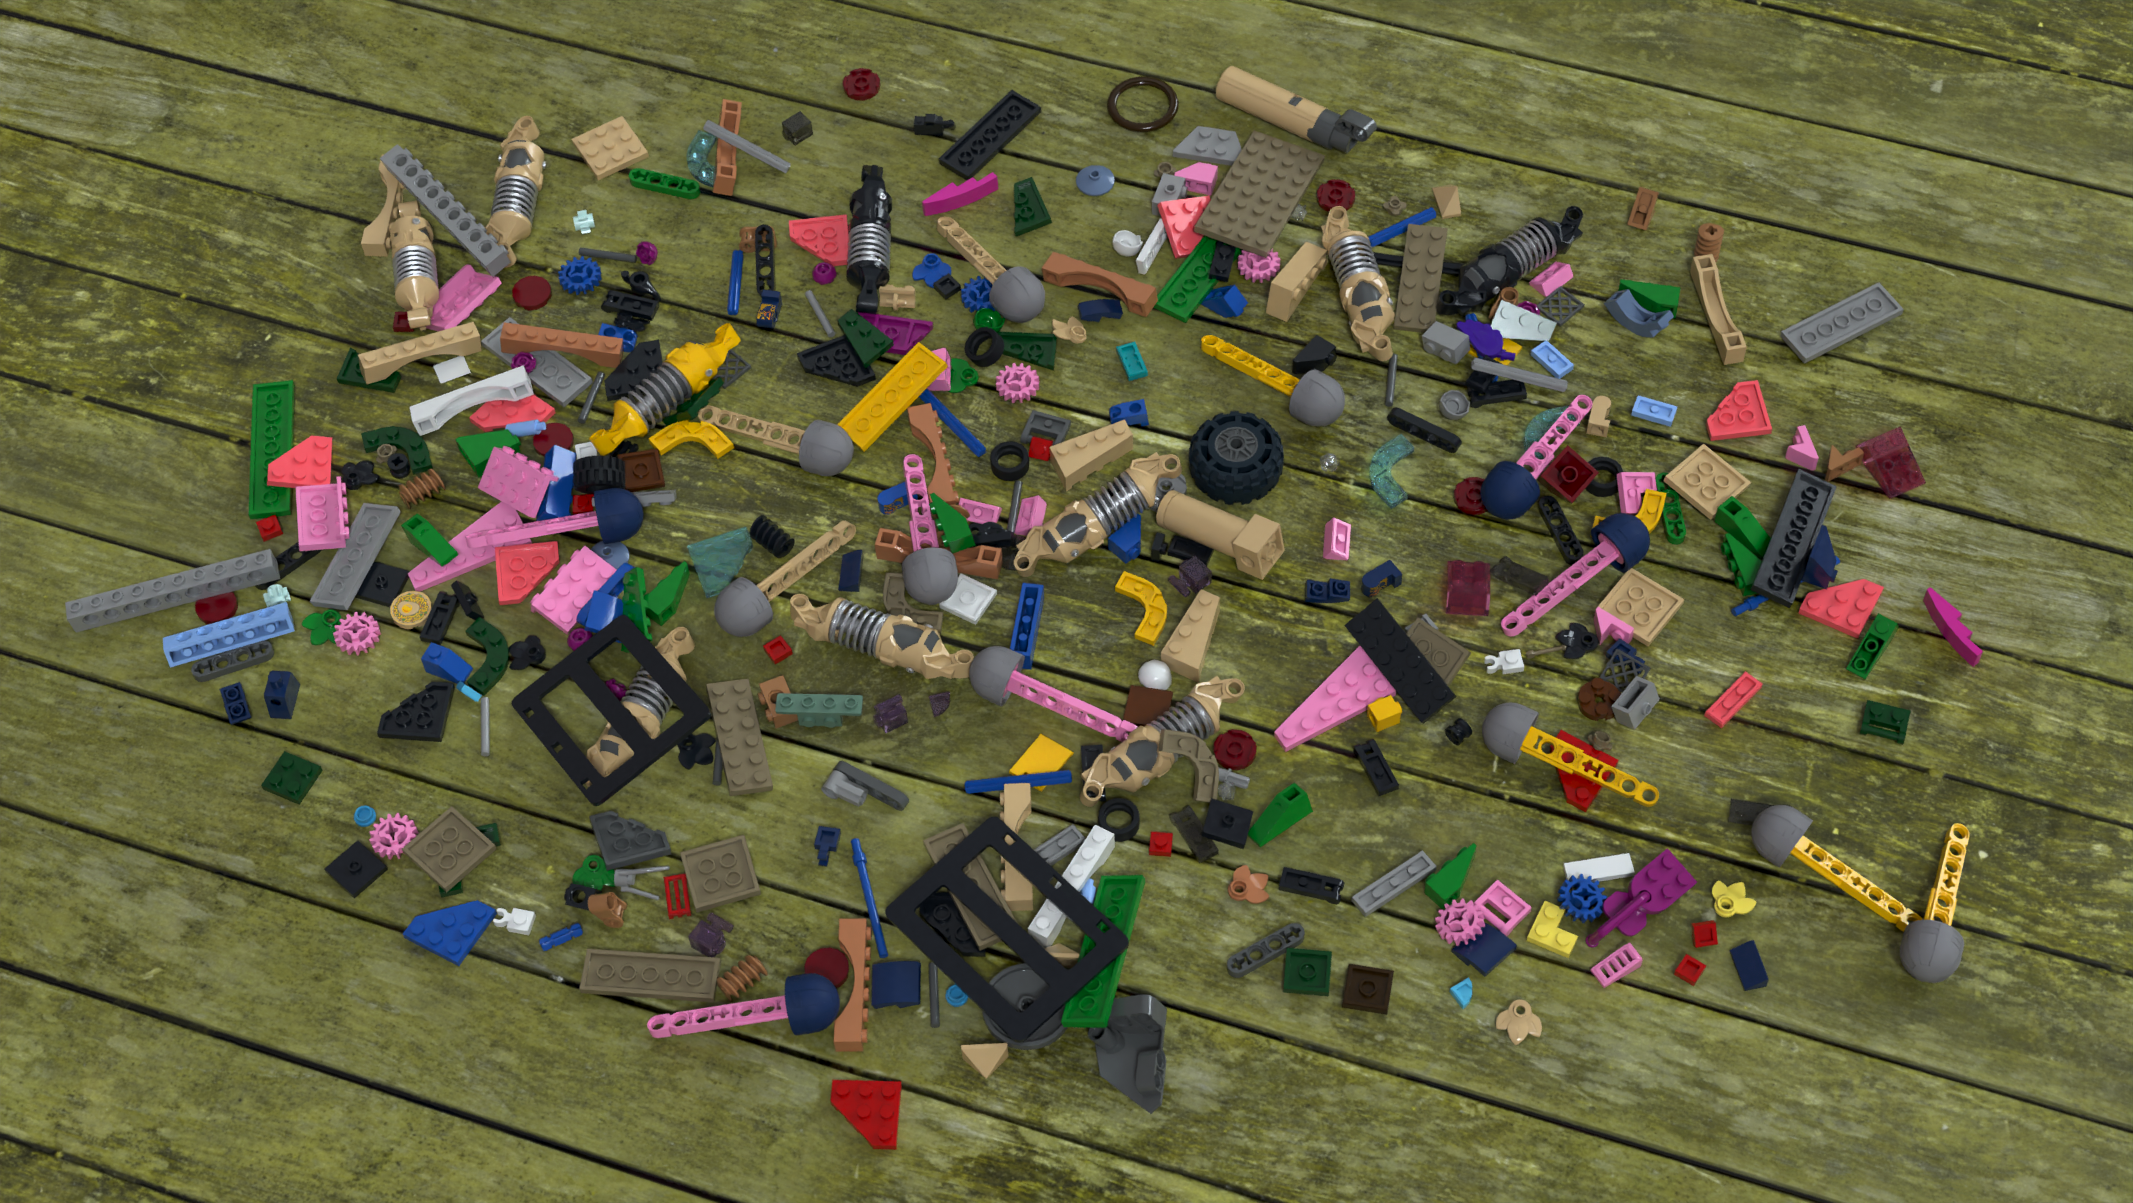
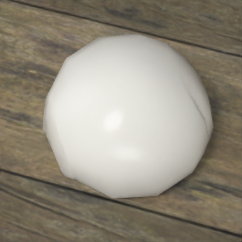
M1127 230L1118 231L1112 239L1114 250L1119 255L1125 257L1136 255L1143 244L1140 235H1135Z
M1154 659L1145 662L1138 671L1140 684L1147 688L1167 690L1172 683L1171 671L1163 661Z

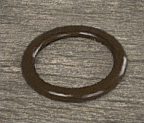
M1146 76L1134 77L1121 82L1112 90L1107 100V109L1114 122L1120 127L1134 132H1151L1163 128L1172 121L1179 108L1177 94L1170 85L1160 79ZM1151 86L1162 90L1167 95L1169 109L1162 118L1156 121L1136 123L1123 118L1119 114L1116 107L1117 100L1120 94L1129 88Z

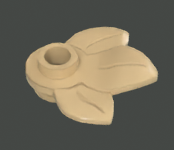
M1071 316L1067 323L1055 319L1052 320L1053 334L1058 338L1070 340L1073 343L1085 342L1087 338L1086 330L1083 324L1075 317Z
M1525 1000L1513 1001L1509 1009L1501 1012L1496 1020V1029H1507L1509 1038L1514 1045L1521 1043L1528 1033L1535 1037H1540L1542 1033L1540 1018L1532 1013L1530 1004ZM1522 1007L1524 1014H1518L1516 1008Z

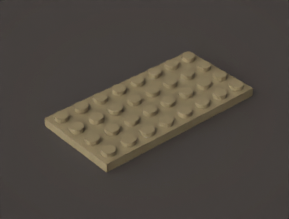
M1254 130L1196 223L1194 232L1267 258L1323 164L1325 155Z

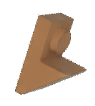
M1639 187L1627 225L1647 230L1655 213L1654 208L1659 192Z
M1832 445L1828 457L1825 480L1829 482L1861 465L1864 456L1861 448L1858 447L1853 451L1849 450L1841 455Z

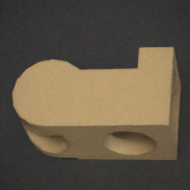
M1597 396L1594 399L1586 434L1607 438L1610 420L1605 419L1609 416L1611 400L1608 397Z

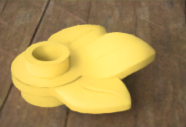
M1718 880L1712 887V895L1715 899L1714 910L1721 917H1731L1735 913L1747 914L1753 910L1756 901L1751 898H1745L1746 891L1743 882L1727 887Z

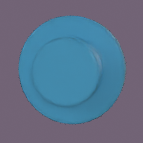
M369 806L357 808L354 814L355 823L361 827L373 824L376 820L374 809Z
M952 985L946 991V1001L951 1006L960 1007L968 1000V996L956 985Z

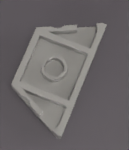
M1197 126L1173 150V157L1232 166L1242 148L1235 131Z

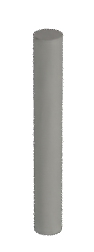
M811 290L805 292L807 300L828 337L835 336L836 333Z
M487 697L481 698L482 756L490 755L489 698Z

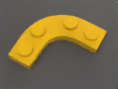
M688 420L676 422L648 438L651 446L654 449H658V453L661 456L675 446L688 441L703 444L717 459L734 449L733 443L721 430L705 421H701V423L689 422Z
M1646 489L1642 507L1636 517L1645 524L1650 534L1660 521L1667 493ZM1595 516L1592 528L1606 518Z
M1124 571L1115 586V592L1137 600L1145 608V615L1135 632V639L1154 646L1167 621V605L1161 591L1153 583Z

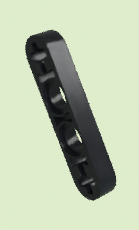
M765 224L758 226L755 230L756 287L761 298L762 291L765 289L764 281H767L769 290L776 291L774 234L771 227ZM763 231H767L768 233L766 234L767 243H764L763 238L761 236L763 234ZM764 248L770 249V254L767 257L760 256V251ZM763 267L771 268V272L768 275L760 273Z
M1394 407L1387 416V420L1391 425L1449 453H1456L1462 444L1461 439L1457 435L1398 407Z
M1544 496L1539 501V513L1564 561L1569 565H1573L1583 557V548L1558 501L1552 496ZM1559 519L1562 524L1558 526L1553 525L1551 520ZM1562 535H1567L1571 538V540L1568 542H1563L1560 540L1559 537Z
M298 541L275 557L278 565H285L284 569L279 571L280 579L255 585V587L259 590H266L269 586L283 579L322 550L299 551ZM294 553H302V556L298 559L291 558Z

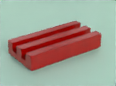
M686 873L664 877L669 919H674V916L680 918L685 914L691 916ZM678 880H682L684 909L681 908ZM670 881L674 883L677 910L672 908Z

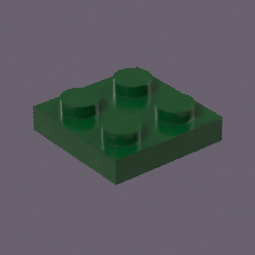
M284 751L261 786L265 791L300 805L323 770L317 764Z
M1287 948L1283 993L1329 996L1332 952Z

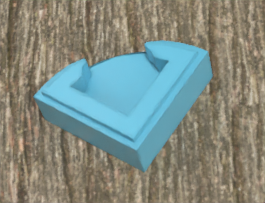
M461 681L456 686V689L475 702H478L482 696Z
M1469 977L1451 987L1449 991L1462 1009L1470 1003L1473 990Z

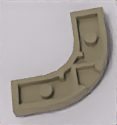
M886 573L883 589V601L886 612L894 616L899 614L912 618L916 624L924 626L929 624L941 634L944 618L943 612L922 611L908 605L905 600L906 587L903 574Z
M1161 729L1158 751L1185 756L1191 761L1195 769L1193 800L1209 803L1211 798L1217 800L1219 769L1215 755H1212L1206 743L1190 733Z

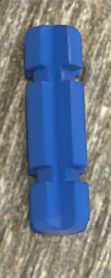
M575 923L570 925L571 928L569 929L566 927L550 934L551 937L545 936L541 938L539 943L543 951L551 949L552 945L556 947L571 940L573 936L576 938L582 935L583 931L580 924Z

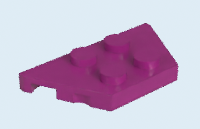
M858 313L893 340L894 346L886 351V353L906 355L933 329V322L881 314Z

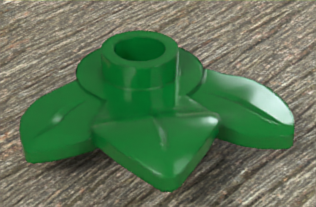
M958 358L951 359V390L948 392L959 393L967 386H973L978 382V372L974 368L969 367L967 361Z
M329 609L322 614H310L303 620L302 626L312 630L310 636L312 645H322L328 639L336 644L333 632H336L335 625H341L339 620L342 618L339 612ZM331 618L335 620L332 623L327 622Z
M590 855L585 858L582 867L575 871L572 878L574 884L600 891L603 885L616 887L614 884V870L607 871L603 859L598 855ZM592 862L597 863L595 869L589 867Z

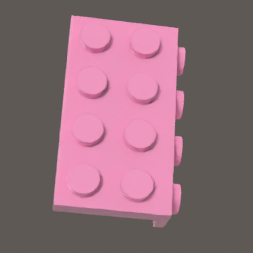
M466 264L439 289V299L433 306L431 325L426 326V328L442 331L456 327L462 320L468 318L476 307L482 305L483 301L493 294L502 282L498 277L477 273L471 265Z
M494 447L478 488L521 513L536 518L550 480L557 482L559 478L553 475V470L545 467L540 468V463L533 460L527 461V456L520 453L514 454L515 450L510 447Z
M341 476L337 477V484L296 487L299 551L346 548V539H350L349 527L344 525L349 523L348 512H344L347 509V497L342 496L346 495V483H341Z
M586 546L581 550L577 549L572 554L571 561L567 565L563 564L560 567L554 580L551 578L545 584V590L541 594L537 593L530 602L533 613L538 612L567 635L578 624L576 621L577 615L592 598L593 591H598L617 571V569Z

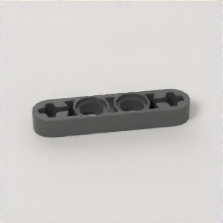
M263 640L200 660L192 665L191 672L195 680L206 682L269 661L274 656V649L270 642ZM240 655H249L247 660L238 661ZM221 661L228 662L224 668L217 667ZM204 669V673L200 674V670Z
M839 761L833 769L842 772L848 777L849 781L868 789L870 796L896 810L903 811L909 803V798L901 791L847 762Z
M1291 923L1231 956L1227 961L1228 974L1234 978L1243 977L1286 953L1287 948L1299 946L1304 941V928L1300 924ZM1292 931H1293L1295 934L1298 933V937H1297V938H1296L1295 936H1291V937H1290V934H1291ZM1272 941H1278L1282 946L1274 950L1270 948L1269 944ZM1258 951L1263 957L1260 960H1253L1250 954ZM1233 964L1241 965V969L1233 968Z

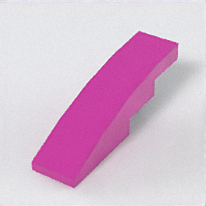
M992 172L978 182L973 177L958 187L952 182L922 201L923 214L929 216L947 212L982 199L998 190V178Z
M1929 587L1923 602L1932 620L1956 652L1974 667L1979 663L1983 651L1970 640L1973 632L1960 622L1962 613Z

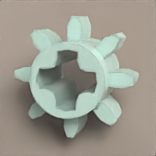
M587 210L577 211L578 216L573 217L575 230H581L582 234L591 233L590 228L595 227L593 214H587Z
M279 584L269 586L267 593L263 594L267 607L291 601L287 587L283 588Z

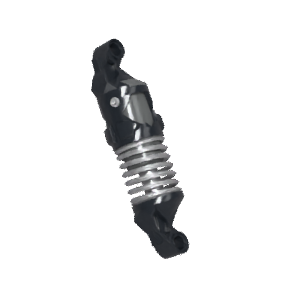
M863 165L861 182H864L861 189L853 192L850 197V210L853 218L848 229L847 281L850 285L861 291L860 295L857 296L856 312L876 315L878 308L877 289L880 286L884 287L890 280L891 218L889 214L892 210V198L886 192L885 182L882 179L883 167Z
M1577 206L1568 207L1561 223L1535 217L1528 224L1520 227L1518 231H1514L1512 235L1503 238L1501 242L1489 244L1481 249L1478 256L1460 267L1458 271V292L1444 290L1440 293L1436 304L1438 313L1442 315L1459 313L1463 316L1469 311H1481L1485 303L1500 294L1504 288H1514L1517 285V281L1532 270H1535L1538 266H1541L1558 254H1566L1572 242L1583 234L1578 228L1583 217V211Z

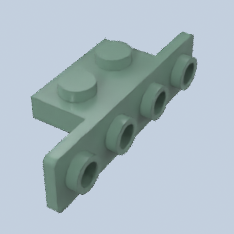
M778 693L775 711L776 714H797L800 726H826L833 728L835 726H842V715H862L863 696Z

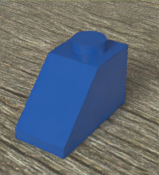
M1235 285L1212 289L1201 304L1224 318L1241 315L1244 311L1243 308L1248 302Z
M1139 514L1108 537V549L1125 564L1131 559H1136L1141 552V515Z
M432 642L421 658L427 673L456 684L459 681L465 683L473 670L472 666L452 650Z

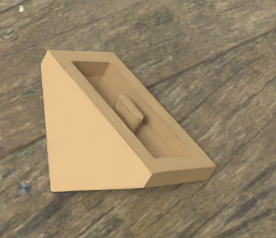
M1452 184L1433 187L1432 192L1441 218L1447 219L1461 216L1458 187Z
M1060 943L1045 948L1065 968H1072L1078 962L1080 954Z
M1007 1043L961 1045L963 1060L986 1079L1009 1057Z

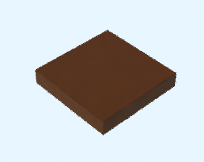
M658 449L617 455L618 459L625 462V490L636 492L665 487Z
M1131 685L1123 720L1138 727L1151 724L1153 720L1157 721V717L1163 716V712H1169L1173 692Z

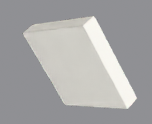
M960 574L954 593L949 599L941 602L939 606L941 609L976 625L997 595V590L964 574Z

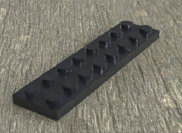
M1798 469L1750 590L1787 608L1791 607L1837 486Z

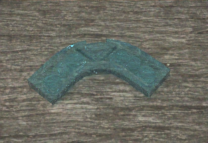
M698 130L687 150L688 168L697 181L713 187L715 167L710 165L707 157L717 139L716 136Z
M1569 406L1545 410L1530 421L1524 437L1525 452L1534 441L1539 442ZM1567 414V418L1570 421H1576L1574 415ZM1534 452L1536 458L1544 459L1540 452Z
M1402 434L1380 447L1374 454L1370 465L1369 476L1371 485L1377 495L1391 509L1408 499V494L1391 475L1392 467L1398 461L1414 452V446Z

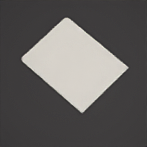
M458 356L433 366L440 383L471 373L464 356Z

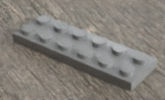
M1878 282L1781 331L1780 337L1805 364L1902 315L1904 309Z
M511 317L504 321L506 323L519 324ZM503 322L481 340L483 347L511 367L512 358L517 354L501 352L500 336ZM554 350L528 352L536 359L534 370L528 374L531 383L563 407L568 405L593 383L590 376Z
M363 503L349 529L350 539H346V548L338 549L310 600L313 606L348 610L401 512L398 507Z

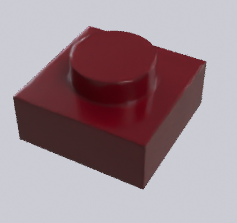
M407 311L395 312L394 332H414V328H410Z

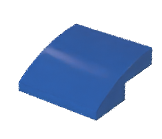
M594 590L584 630L598 633L618 616L623 615L622 600Z

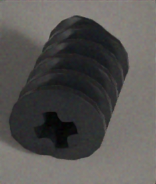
M765 515L759 516L750 528V537L776 558L785 557L794 546L795 540L793 538L790 539V535L784 533L783 529H778V526L773 524L770 519L767 520Z

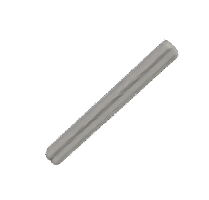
M707 120L704 124L703 129L708 133L784 173L788 172L791 165L789 162L710 120Z
M1474 358L1471 362V369L1560 392H1565L1568 382L1566 380L1479 358Z

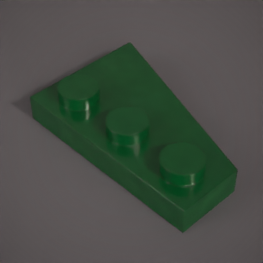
M853 309L837 320L838 326L854 348L855 354L860 358L865 369L894 346L892 339Z

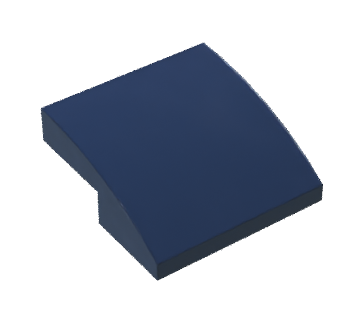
M1485 923V927L1481 928V935L1475 934V941L1470 938L1467 945H1465L1464 941H1461L1459 946H1455L1451 950L1467 966L1471 964L1484 977L1517 948V944L1487 923Z
M894 961L872 965L871 1006L875 1009L893 1005L904 1008L920 1004L921 963L919 961Z

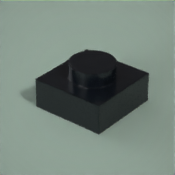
M949 273L933 283L934 289L945 300L961 290V285Z
M1156 533L1151 548L1152 561L1160 562L1162 555H1166L1168 543H1165V534Z

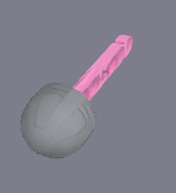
M910 454L904 458L903 472L904 477H906L905 485L911 516L909 526L914 552L904 559L902 573L906 590L913 599L928 605H935L946 601L954 593L958 582V570L955 556L950 551L939 548L935 520L931 518L922 460L919 456ZM915 462L918 466L914 468L909 467L907 463ZM917 478L921 482L914 484L910 482V479ZM920 494L923 496V499L916 500L912 496ZM919 507H921V513H922L923 515H919V512H918V508H919ZM926 527L929 531L921 533L918 531V528ZM926 543L929 544L931 548L923 549L920 545Z
M988 647L979 652L970 665L969 677L976 693L1001 707L1006 703L1010 694L1015 693L1107 736L1116 737V740L1121 742L1129 736L1126 732H1132L1138 727L1021 674L1025 656L1006 647ZM1028 687L1035 689L1037 693H1033ZM1048 696L1055 698L1057 702L1050 700ZM1087 714L1093 715L1096 719H1091ZM1107 723L1113 724L1115 728L1109 727Z

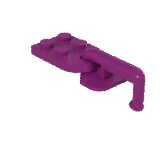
M1667 848L1631 879L1628 893L1616 891L1604 901L1602 906L1603 912L1609 920L1593 934L1587 936L1586 944L1591 948L1598 946L1599 941L1616 927L1625 936L1636 935L1646 926V914H1659L1698 882Z

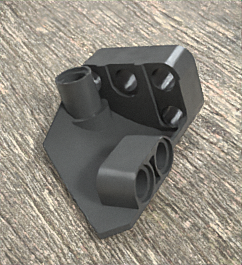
M1145 994L1116 998L1113 1001L1107 1027L1089 1028L1088 1031L1089 1039L1095 1043L1099 1073L1106 1081L1152 1114L1162 1105L1166 1072V1056L1163 1052L1167 1008L1153 996Z

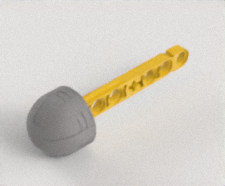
M1214 335L1202 337L1201 350L1212 357L1215 355L1218 360L1291 397L1289 404L1290 414L1301 422L1317 427L1327 426L1335 422L1342 414L1345 406V394L1341 385L1334 378L1315 369L1307 372L1301 379H1298L1230 343H1225L1224 340Z
M1503 703L1494 707L1484 719L1482 726L1484 742L1493 754L1515 764L1523 751L1567 773H1575L1626 798H1634V802L1643 806L1652 807L1658 802L1659 791L1654 786L1644 781L1640 783L1637 778L1583 753V750L1535 728L1539 713L1518 703ZM1539 738L1541 739V741L1539 742L1538 749H1535L1534 747L1536 746L1537 740ZM1550 743L1553 745L1554 751L1546 754L1541 749L1542 745ZM1567 752L1571 753L1574 756V761L1565 763L1561 756ZM1588 763H1591V768L1596 771L1598 770V767H1601L1602 769L1599 771L1598 778L1595 777V771L1589 770L1588 772H1585V767L1582 765H1587ZM1609 771L1613 773L1615 779L1612 782H1605L1602 779V774ZM1625 781H1631L1635 789L1631 792H1626L1622 788V784ZM1648 790L1655 794V799L1650 802L1644 800L1642 796Z
M1775 805L1766 808L1756 817L1751 831L1753 844L1761 856L1778 868L1781 867L1789 854L1793 855L1888 922L1896 924V927L1903 932L1909 925L1908 920L1912 922L1923 920L1917 913L1909 908L1906 909L1901 902L1803 836L1813 820L1799 810L1787 805ZM1812 855L1818 856L1821 862L1815 861ZM1831 868L1837 869L1840 875L1834 874ZM1869 894L1875 895L1878 901L1872 900ZM1888 907L1894 908L1898 915L1892 914Z
M1959 823L1952 825L1946 833L1944 840L1946 845L1942 849L1934 887L1930 891L1924 920L1910 923L1905 928L1900 946L1902 965L1913 978L1921 982L1938 983L1946 980L1959 967L1963 953L1964 939L1951 926L1957 903V889L1970 837L1968 829ZM1953 831H1958L1962 835V839L1957 838ZM1949 848H1954L1958 852V856L1952 854ZM1946 864L1952 866L1955 873L1948 871ZM1938 899H1942L1947 907H1942L1938 903ZM1934 916L1939 917L1942 922L1935 921Z

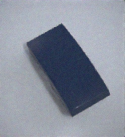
M1098 299L1078 304L1081 320L1100 322L1101 317L1121 319L1123 314L1120 300Z
M1330 578L1327 583L1307 580L1305 583V602L1340 603L1350 600V581Z
M240 682L220 689L231 725L252 718Z

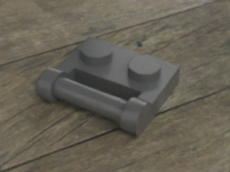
M1032 410L1021 435L1020 442L1023 444L1031 443L1033 437L1031 432L1056 438L1055 442L1053 441V445L1062 443L1070 429L1071 420Z

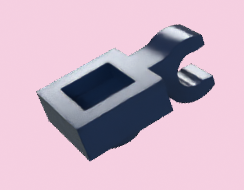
M1620 638L1606 652V657L1611 659L1616 649H1619L1641 663H1645L1643 659L1635 656L1637 649ZM1616 655L1613 662H1620L1619 655ZM1622 655L1623 661L1631 660ZM1635 662L1636 669L1643 667ZM1627 663L1633 670L1632 663Z
M818 827L814 846L815 849L819 850L817 857L819 866L827 867L830 851L837 852L841 836L840 829Z

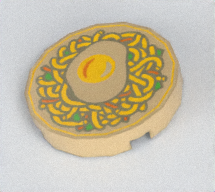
M407 591L393 600L390 606V614L394 623L400 628L413 629V627H421L427 621L432 609V603L423 592Z

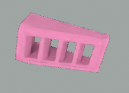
M1628 943L1595 965L1590 971L1602 987L1605 988L1640 968L1642 957L1632 944ZM1619 959L1625 965L1624 967H1622L1618 962ZM1612 964L1617 972L1615 973L1609 965ZM1605 969L1610 977L1607 978L1601 970Z

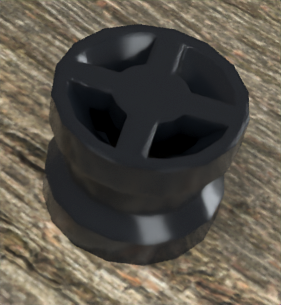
M396 453L388 458L387 465L392 477L403 479L410 474L411 468L404 454Z
M1462 718L1456 719L1453 726H1448L1445 729L1447 738L1458 746L1463 743L1464 738L1470 737L1473 733L1469 724Z

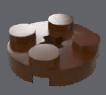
M1594 678L1592 681L1584 684L1579 690V710L1585 717L1594 721H1598V719H1612L1615 715L1611 706L1619 698L1621 692L1613 684L1601 678ZM1597 697L1603 698L1604 703H1596L1595 700Z

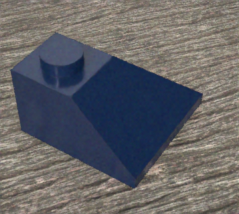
M1822 525L1810 554L1802 581L1827 589L1829 582L1834 583L1838 570L1834 569L1837 560L1827 527Z

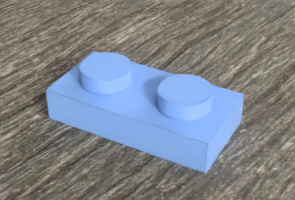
M1547 340L1531 350V356L1558 379L1573 370L1574 364Z
M1637 396L1631 416L1671 427L1677 412V406Z

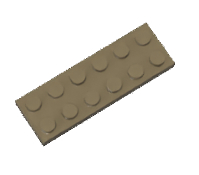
M1408 224L1394 330L1425 333L1434 324L1448 228Z
M749 679L706 684V692L729 796L772 791L773 783Z
M962 823L923 840L924 847L933 864L938 863L969 836V833ZM979 854L962 871L1016 922ZM948 890L979 951L1001 942L983 922Z
M587 949L579 990L585 994L715 1002L716 979L719 977L721 959L715 957Z

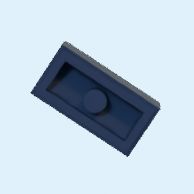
M863 550L843 554L839 591H860L864 558Z
M1754 940L1731 949L1730 954L1744 991L1766 987L1768 976Z

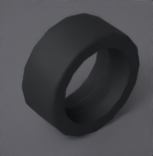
M982 327L975 330L968 337L964 349L966 356L974 364L980 367H989L1000 359L1005 345L1002 337L992 328ZM987 339H992V345L989 350L977 356L979 346Z
M1013 441L1003 442L994 447L990 456L993 474L1004 481H1015L1025 476L1029 470V454L1027 449L1022 444ZM1010 454L1019 456L1022 462L1016 467L1004 468L998 464V460Z
M1597 457L1590 460L1588 463L1593 468L1612 473L1615 476V481L1601 484L1592 480L1585 489L1597 497H1608L1617 493V474L1623 472L1621 465L1609 457Z
M1114 798L1101 806L1098 813V826L1113 833L1115 842L1129 840L1139 830L1140 814L1137 806L1132 801L1125 798ZM1124 811L1131 815L1132 823L1126 828L1114 829L1107 825L1106 817L1112 812Z

